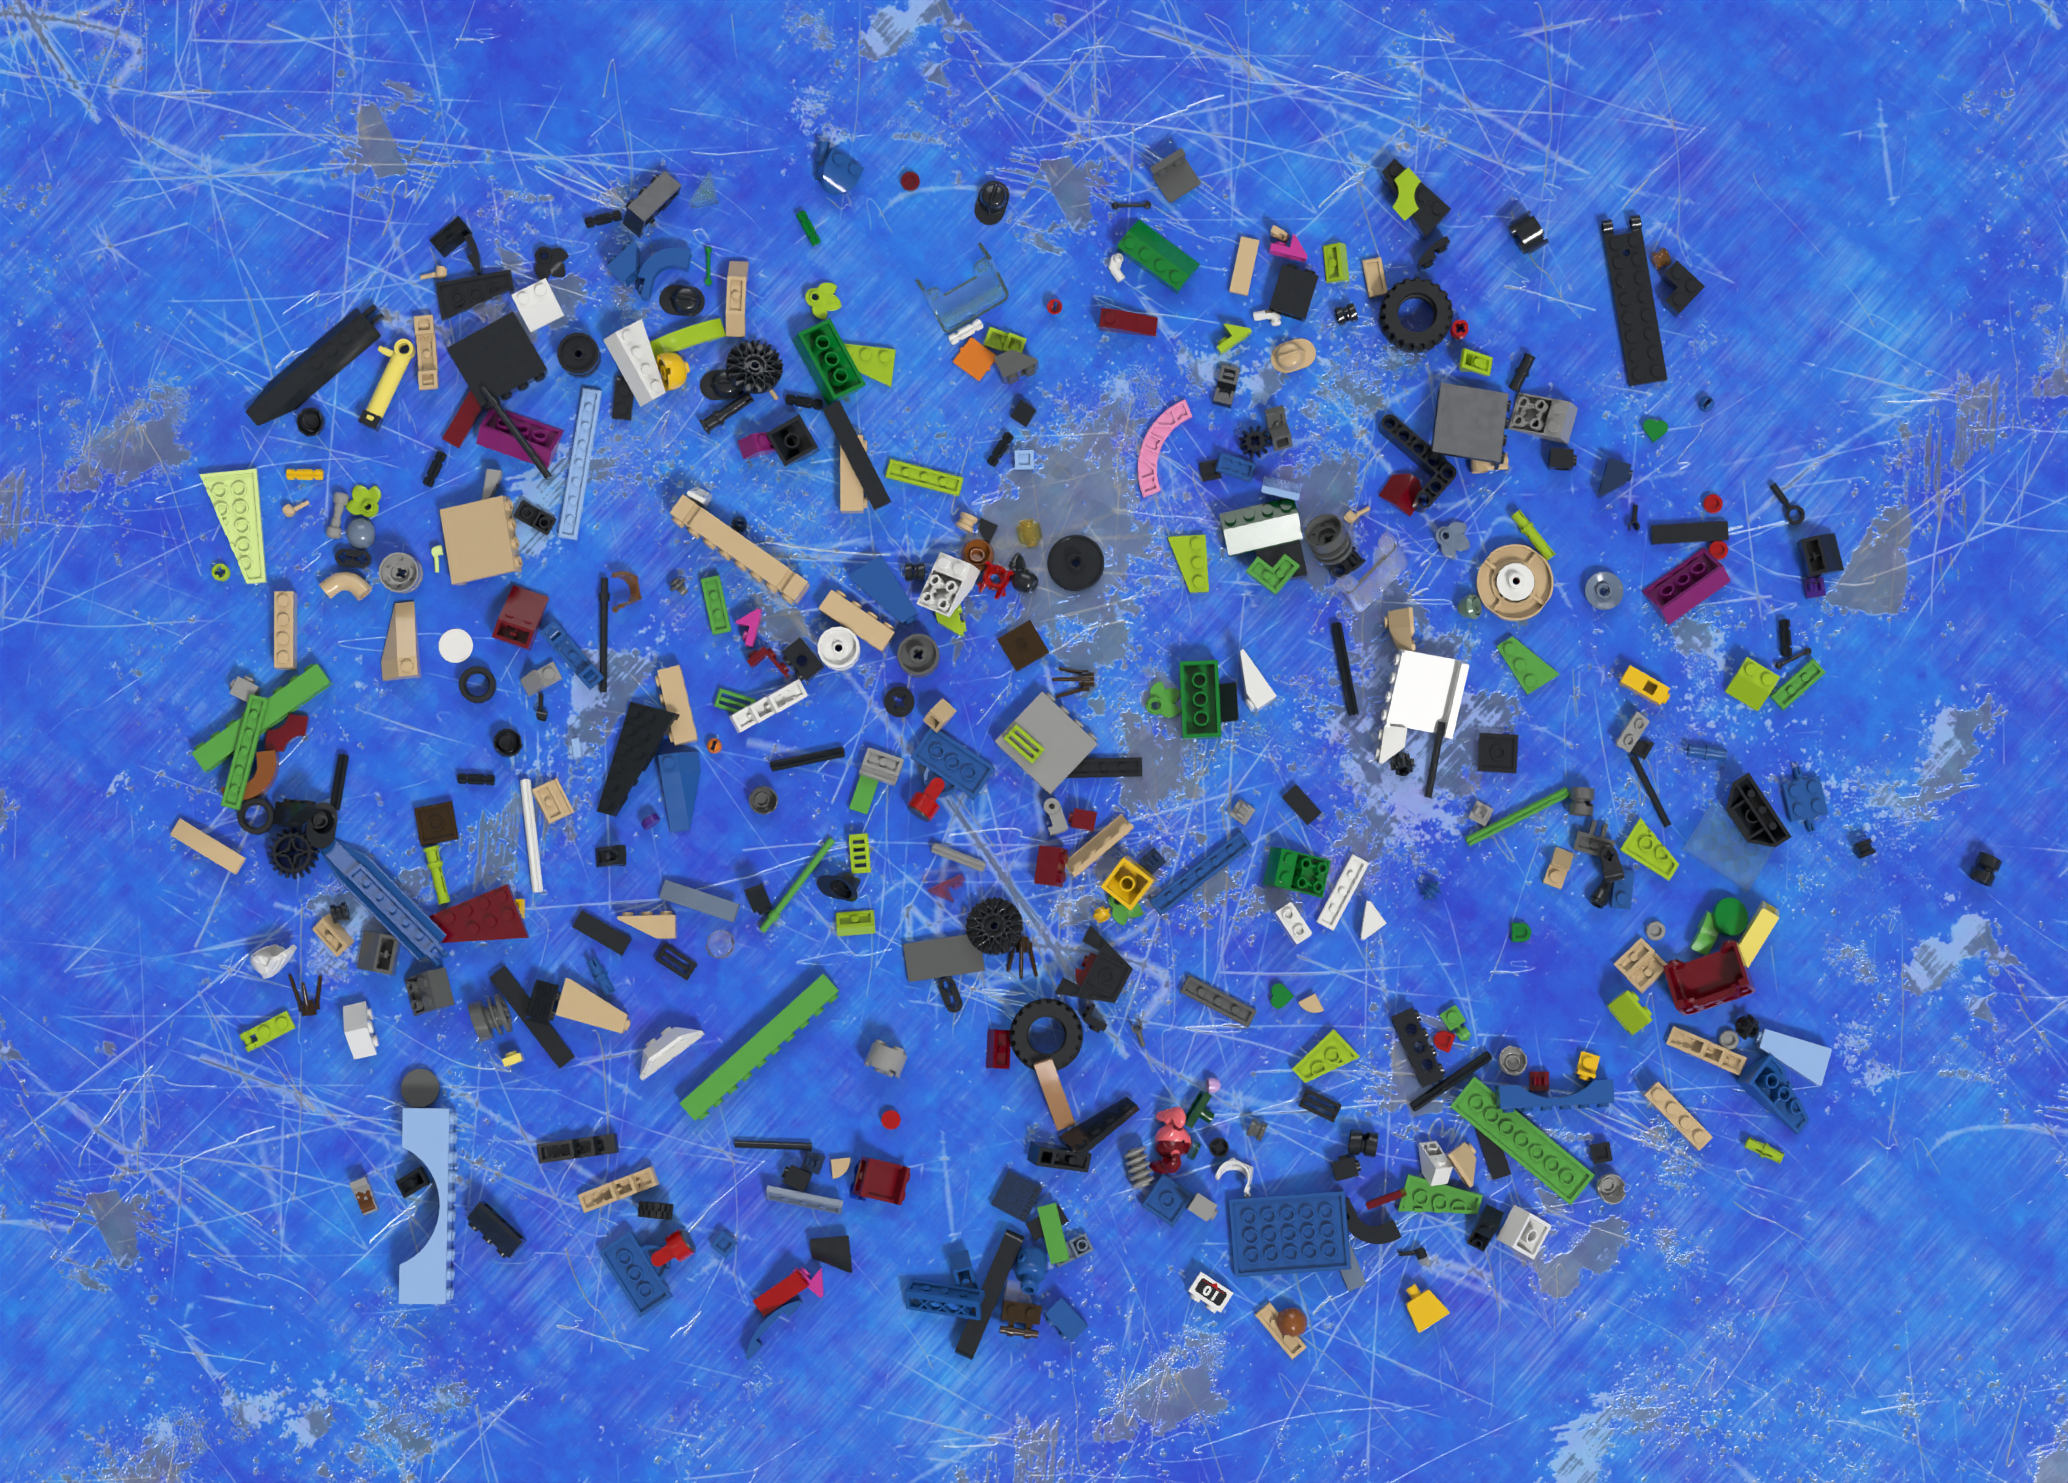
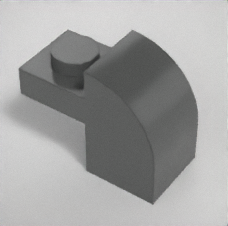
M1283 405L1264 410L1266 427L1271 437L1270 440L1274 452L1292 447L1291 433L1286 422Z

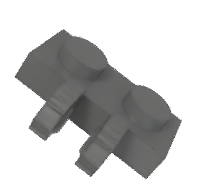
M1592 819L1588 833L1577 831L1572 850L1599 857V850L1602 846L1611 845L1614 847L1615 841L1605 838L1608 824L1604 823L1602 825L1600 837L1593 834L1597 821ZM1607 850L1606 854L1603 856H1606L1607 859L1611 858L1610 855L1612 853L1609 850Z

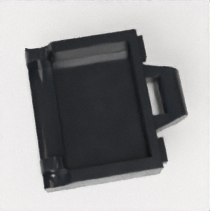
M1300 541L1255 551L1256 558L1259 557L1272 568L1284 554L1298 563L1300 567L1289 581L1302 580L1307 577Z

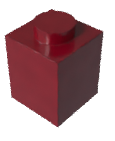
M1074 808V812L1069 814L1068 823L1071 824L1072 829L1094 832L1097 812Z

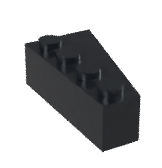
M1393 159L1382 171L1380 178L1397 200L1399 191L1394 179L1405 171L1406 168L1396 159ZM1421 182L1416 188L1414 195L1419 210L1410 216L1409 219L1425 241L1450 213L1451 208Z

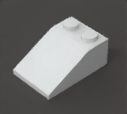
M1242 649L1239 653V661L1246 698L1245 704L1250 711L1254 709L1257 713L1274 701L1276 694L1244 649Z

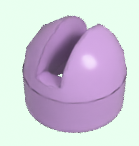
M1207 1078V1093H1216L1221 1087L1220 1081L1217 1078Z

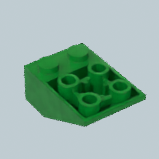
M1271 847L1263 885L1323 898L1331 861L1284 848Z

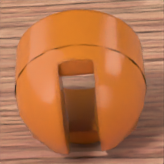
M712 738L707 742V750L710 753L717 754L721 751L722 743L719 739ZM716 741L714 750H711L713 742Z

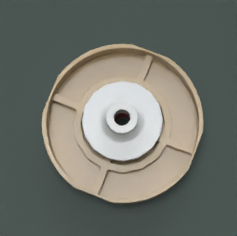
M1511 544L1494 550L1481 565L1476 577V590L1482 605L1499 619L1517 622L1534 617L1541 611L1553 592V574L1548 562L1540 554L1525 545ZM1513 580H1516L1518 584L1515 585L1513 583Z

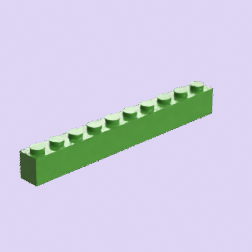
M822 974L679 1104L694 1121L698 1119L702 1121L710 1114L708 1110L712 1106L718 1107L724 1101L722 1099L727 1093L731 1095L738 1088L737 1084L741 1080L744 1082L753 1075L751 1071L755 1067L760 1069L767 1062L765 1058L770 1054L774 1056L782 1049L780 1045L784 1041L790 1042L796 1036L794 1032L799 1028L803 1030L810 1023L809 1019L813 1015L817 1017L825 1010L823 1006L827 1002L833 1003L839 997L837 993L840 991L825 974Z

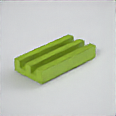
M1017 724L1003 738L1031 764L1045 751L1042 746ZM1017 730V731H1018L1021 735H1023L1030 743H1032L1039 751H1038V752L1034 751L1027 743H1025V742H1024L1019 736H1017L1014 732ZM1011 736L1014 737L1021 745H1023L1029 752H1031L1034 755V757L1031 758L1029 755H1027L1009 738Z

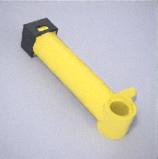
M408 339L398 340L395 343L394 351L386 347H378V351L390 357V360L366 410H363L358 420L361 425L377 432L384 421L382 418L410 360L415 356V347ZM406 345L409 346L408 353L401 354V348Z

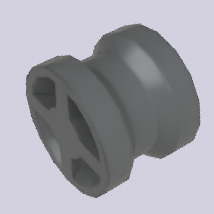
M1253 1118L1246 1135L1249 1137L1254 1136L1256 1140L1261 1141L1268 1124L1260 1123L1257 1119Z

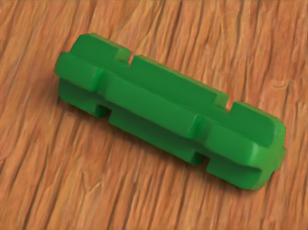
M804 210L796 214V217L801 222L806 236L810 238L811 245L813 247L819 245L821 240L816 235V230L810 219H808V215Z

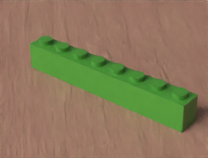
M310 664L304 669L305 672L303 674L293 676L288 680L289 684L285 687L280 686L272 692L273 695L269 697L270 700L260 736L333 684L319 664ZM245 711L241 714L242 717L237 721L234 719L226 724V729L222 732L217 731L213 733L209 741L206 743L201 742L194 747L195 751L192 752V755L204 772H211L234 755Z

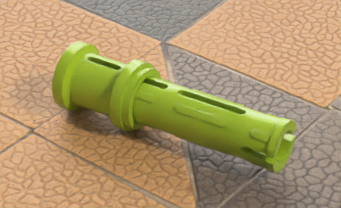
M439 845L422 849L426 854L428 862L426 866L432 874L438 905L451 902L443 875L442 866L444 863L440 859Z

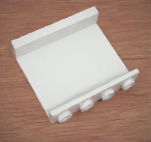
M1399 649L1398 654L1394 656V672H1391L1389 683L1391 684L1390 691H1387L1385 695V702L1387 704L1381 713L1382 723L1385 727L1394 725L1436 733L1438 721L1445 722L1443 736L1452 739L1469 664L1463 660Z

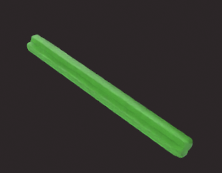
M1564 787L1466 836L1465 841L1468 846H1472L1569 797L1570 792Z

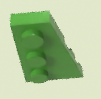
M1513 636L1496 646V649L1526 695L1560 675Z

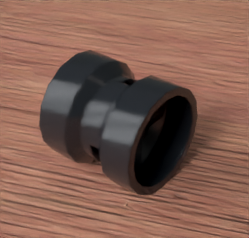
M1354 303L1347 304L1343 308L1340 306L1334 308L1339 326L1345 325L1349 321L1352 323L1358 321Z
M905 562L906 582L916 579L918 581H925L924 562H918L917 564Z
M1215 1138L1210 1142L1209 1150L1213 1156L1222 1157L1227 1154L1229 1145L1225 1139Z

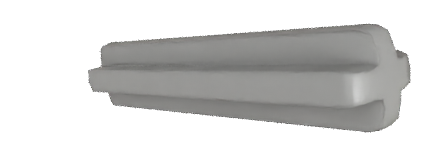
M934 843L931 848V852L980 872H983L986 863L946 846Z

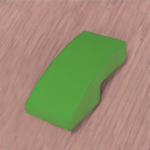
M1705 912L1697 925L1699 930L1689 945L1691 949L1705 956L1709 954L1719 934V931L1713 924L1715 922L1714 918L1712 919L1711 912Z

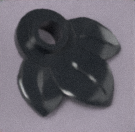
M540 247L535 252V260L537 262L535 272L540 280L546 278L547 280L550 275L557 278L565 277L566 269L562 262L569 255L561 248L550 249L548 247ZM542 254H547L548 258L543 260L541 256Z

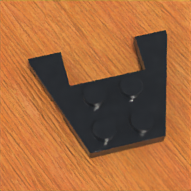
M1089 926L1082 942L1099 950L1082 986L1063 977L1055 993L1115 1004L1133 968L1092 926Z

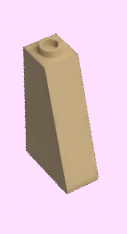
M565 979L555 1015L624 1034L625 1030H629L631 1020L628 1019V1014L572 979Z

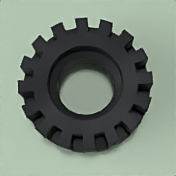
M639 1201L637 1216L672 1220L674 1204Z

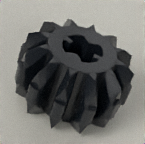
M1250 426L1249 433L1244 430L1242 434L1245 437H1239V441L1243 442V444L1239 445V448H1246L1243 452L1244 455L1251 452L1250 458L1254 457V453L1257 454L1258 458H1261V452L1267 454L1266 448L1271 447V444L1266 442L1271 437H1264L1267 430L1264 429L1260 433V426L1256 427V431H1253L1252 426ZM1254 438L1255 440V438H1257L1259 440L1258 446H1256V444L1255 446H1252L1251 439Z

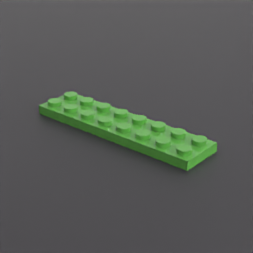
M1475 1076L1450 1105L1454 1111L1569 1205L1575 1201L1595 1176L1515 1109L1514 1112L1502 1113V1109H1496L1495 1093Z

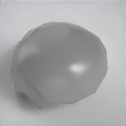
M1512 1045L1502 1049L1498 1057V1065L1507 1075L1516 1076L1521 1074L1528 1064L1527 1056L1522 1049Z
M1613 1173L1602 1175L1596 1184L1597 1195L1606 1203L1612 1205L1620 1203L1626 1196L1624 1191L1625 1183L1619 1175Z

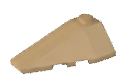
M414 601L395 603L381 660L383 681L421 677Z
M1408 607L1388 611L1387 616H1384V627L1388 628V633L1397 653L1399 649L1415 652V642L1412 640V636L1415 633L1413 608Z

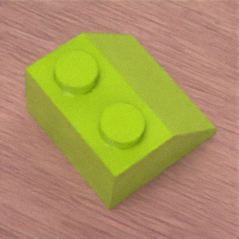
M1746 657L1727 686L1725 693L1758 712L1772 692L1780 676Z

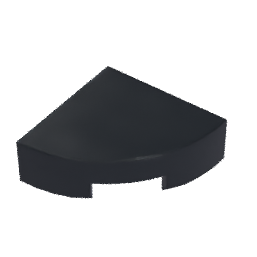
M980 518L979 531L984 540L991 543L998 525Z
M1650 741L1637 742L1630 752L1645 760L1654 743Z

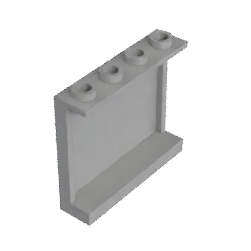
M1041 692L995 740V744L1051 795L1088 754L1098 746L1096 743L1098 739L1091 732L1086 733L1082 729L1084 726L1076 718L1072 720L1068 716L1070 713L1062 705L1058 707L1054 703L1056 699L1050 693L1044 694ZM1016 724L1045 749L1033 764L1003 739ZM1017 730L1014 732V733H1015L1017 736H1019L1025 743H1027L1034 751H1036V752L1039 751L1032 743H1030V742H1029L1023 735H1021ZM1011 736L1009 738L1027 755H1029L1031 758L1034 757V755L1031 752H1029L1023 745H1021L1014 737Z

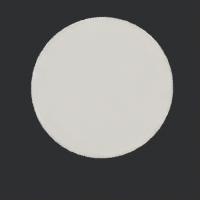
M461 629L448 630L441 636L439 641L440 654L445 660L452 663L466 660L473 650V642L470 635Z

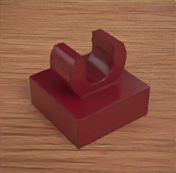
M1529 1071V1091H1549V1072Z

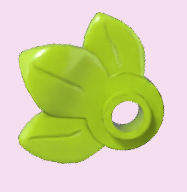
M822 283L818 288H811L805 294L806 303L812 307L814 316L819 319L825 320L828 314L827 311H836L842 307L840 300L833 295L837 289L835 284ZM812 294L817 295L818 299L816 301L812 299Z
M355 485L352 490L353 500L345 505L346 509L353 515L362 514L368 518L376 516L379 511L378 502L381 498L380 489L376 485L369 490L362 485Z

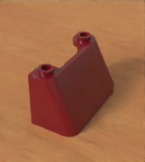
M1733 940L1725 941L1718 952L1686 963L1674 959L1663 966L1676 1010L1684 1016L1692 1015L1745 997L1756 991L1738 942Z

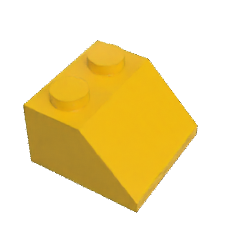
M1126 855L1111 872L1101 888L1131 911L1148 892L1157 878Z

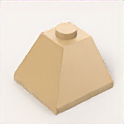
M1463 1142L1445 1155L1465 1186L1471 1187L1474 1182L1476 1165L1474 1154L1476 1151L1470 1143L1467 1145L1466 1142Z

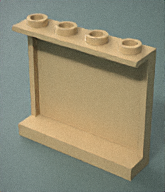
M498 496L440 509L452 585L461 586L470 581L511 572H522L523 561L521 556H519L518 548L520 543L516 537L515 529L517 526L512 514L513 503L510 497Z

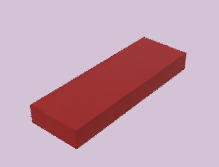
M798 1269L755 1298L753 1302L762 1315L766 1316L810 1284Z

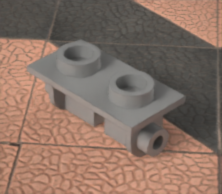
M1636 711L1634 715H1631V719L1618 739H1615V745L1630 753L1650 721Z

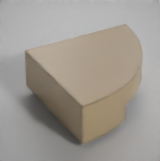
M1273 225L1270 231V236L1285 243L1290 237L1288 233Z
M1316 994L1298 1002L1308 1012L1319 1013L1324 1011Z
M850 1158L831 1159L833 1179L842 1176L848 1170Z

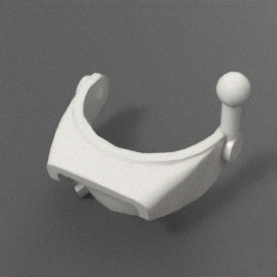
M1231 1158L1219 1167L1215 1178L1219 1180L1222 1174L1229 1170L1242 1172L1248 1181L1244 1189L1245 1198H1250L1251 1194L1249 1191L1254 1167Z

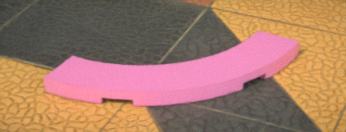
M1185 399L1174 404L1160 415L1152 424L1143 440L1138 458V481L1143 498L1161 491L1157 477V461L1164 441L1178 425L1192 418Z

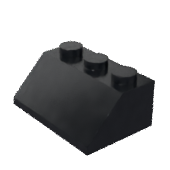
M485 1201L479 1202L467 1217L470 1221L468 1225L477 1232L479 1230L484 1234L482 1238L489 1245L493 1243L498 1248L496 1251L503 1258L506 1256L512 1258L527 1241Z

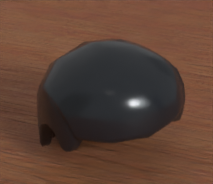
M313 407L303 409L298 414L296 421L298 430L307 437L319 435L324 430L326 424L322 412Z
M502 729L493 738L494 750L502 757L510 758L517 755L523 746L520 734L513 729Z

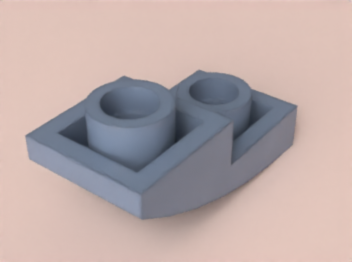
M1086 1233L1066 1242L1070 1260L1056 1263L1055 1265L1059 1268L1094 1250Z

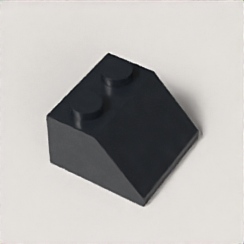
M800 415L766 433L785 467L805 460L820 451Z

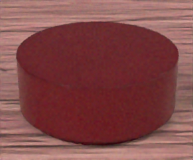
M906 172L901 178L903 189L908 192L917 190L920 185L919 176L914 172Z

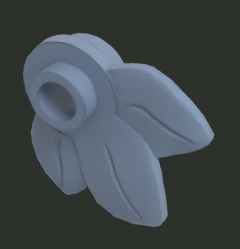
M1452 522L1448 527L1443 526L1436 530L1435 540L1440 544L1441 552L1445 557L1453 559L1456 551H1465L1470 548L1468 538L1463 535L1467 529V525L1464 523ZM1444 532L1447 534L1446 539L1442 537Z

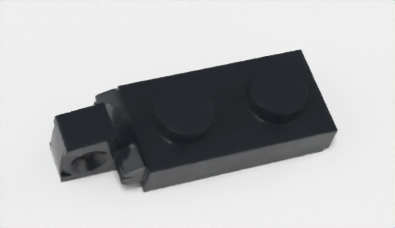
M621 374V377L617 376L615 383L612 419L632 421L634 394Z

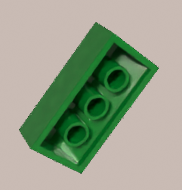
M1138 220L1128 230L1117 245L1118 252L1177 295L1200 266L1198 262L1141 220Z
M831 319L797 333L792 340L827 406L844 400L866 385Z

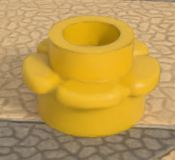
M1104 906L1097 908L1094 911L1093 918L1096 919L1097 923L1105 922L1111 917L1110 909H1105Z

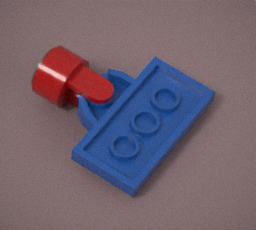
M930 727L910 757L926 768L923 774V783L926 789L923 793L915 792L907 804V809L919 819L930 822L940 808L935 802L937 798L952 796L959 790L975 800L994 772L995 767L941 731L936 733Z
M679 1228L665 1238L667 1245L664 1247L657 1244H648L642 1247L633 1231H630L599 1251V1254L639 1317H642L673 1297L663 1281L670 1272L671 1259L675 1257L678 1261L682 1262L696 1252V1246L692 1238L684 1229Z

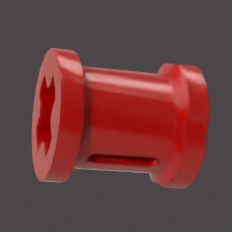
M1456 320L1450 330L1451 336L1457 340L1463 339L1469 331L1468 323L1464 320ZM1463 327L1462 332H1456L1457 328Z

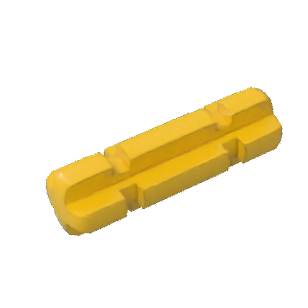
M287 469L286 478L288 480H295V478L298 480H313V478L323 480L324 471L322 469H315V471L312 469H297V471Z

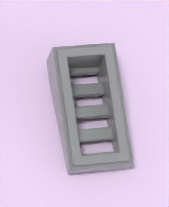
M486 470L482 500L494 497L503 477L502 471Z

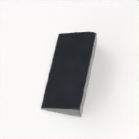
M458 216L429 241L445 258L466 241L464 236L469 233L472 235L473 233Z
M1236 682L1219 684L1221 723L1238 722Z

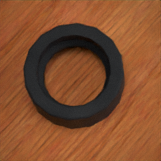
M475 666L463 672L459 680V689L468 701L484 703L493 697L496 691V680L489 670ZM474 674L484 675L489 682L487 692L481 696L471 695L467 690L466 683L469 677Z
M261 798L246 800L242 803L241 810H238L237 819L239 825L248 833L261 835L268 832L274 825L272 824L274 808L269 802ZM254 805L264 807L268 814L266 823L258 828L250 826L245 819L247 810Z

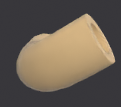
M350 572L335 573L319 584L330 599L339 592L346 590L352 593L359 601L372 591V587L358 574Z

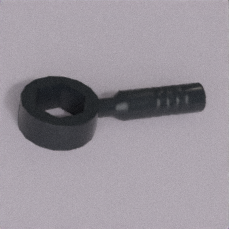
M1776 483L1772 484L1770 489L1787 508L1785 512L1786 521L1791 525L1800 524L1805 518L1803 508L1798 505L1791 506ZM1797 510L1801 514L1800 519L1793 521L1789 517L1790 511Z

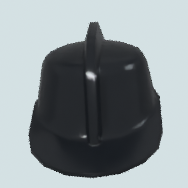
M990 181L982 186L975 204V215L981 223L985 225L997 224L1004 216L1010 195L1005 184L999 181Z
M670 285L661 292L659 302L666 313L680 316H695L703 310L705 298L702 292L695 287Z
M726 369L707 372L700 381L701 393L710 400L734 399L743 393L742 390L738 389L729 380Z
M322 802L316 804V806H321L323 809L307 821L306 827L308 842L316 848L330 846L335 837L338 821L336 809L331 804Z
M843 871L835 876H820L817 879V886L828 897L853 902L858 898L857 889L861 880Z

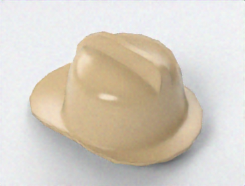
M1303 338L1282 343L1273 350L1271 363L1279 372H1294L1312 364L1316 356L1315 347L1310 341Z

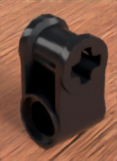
M1355 546L1352 547L1351 553L1345 560L1332 565L1330 568L1331 578L1337 581L1342 580L1366 562L1355 551ZM1337 566L1342 567L1344 574L1337 575L1334 568Z
M1611 845L1602 846L1599 850V857L1605 883L1625 879L1615 848ZM1607 850L1613 853L1610 855L1611 858L1607 859L1606 856H1603L1606 854Z

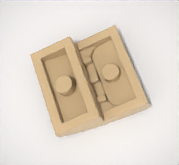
M1642 938L1614 963V966L1641 994L1664 973L1663 966L1667 965Z

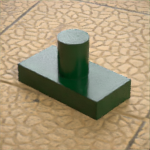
M1203 1090L1199 1091L1186 1113L1184 1125L1192 1129L1198 1118L1207 1123L1213 1120L1215 1114L1205 1108L1212 1095Z

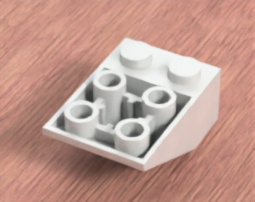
M940 552L916 604L950 617L973 588L980 570L970 563Z

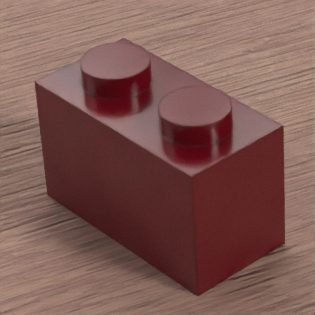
M1039 845L1034 884L1063 888V883L1066 880L1065 865L1069 858L1067 849Z

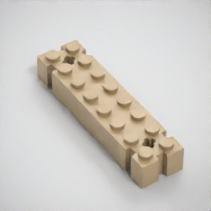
M685 495L680 497L670 511L672 515L671 520L680 528L687 527V531L697 540L699 537L702 538L704 544L712 550L718 549L720 556L727 561H730V559L735 561V566L741 571L745 572L748 570L754 580L759 583L761 581L765 582L766 588L773 593L780 592L782 599L790 605L792 603L798 605L810 588L807 580L790 570Z

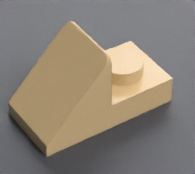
M1555 847L1542 883L1561 890L1566 874L1570 870L1574 853Z

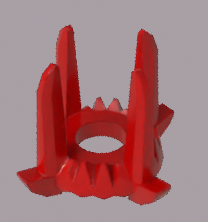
M986 561L987 568L983 572V579L977 583L978 591L982 593L985 587H988L989 590L997 591L994 597L997 600L1001 595L1002 597L1006 596L1005 588L1009 584L1010 576L1014 575L1013 570H1006L1000 565H993L991 561ZM991 575H998L1001 581L999 583L993 582Z

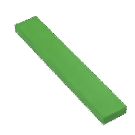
M253 694L249 695L221 806L241 810L269 698Z

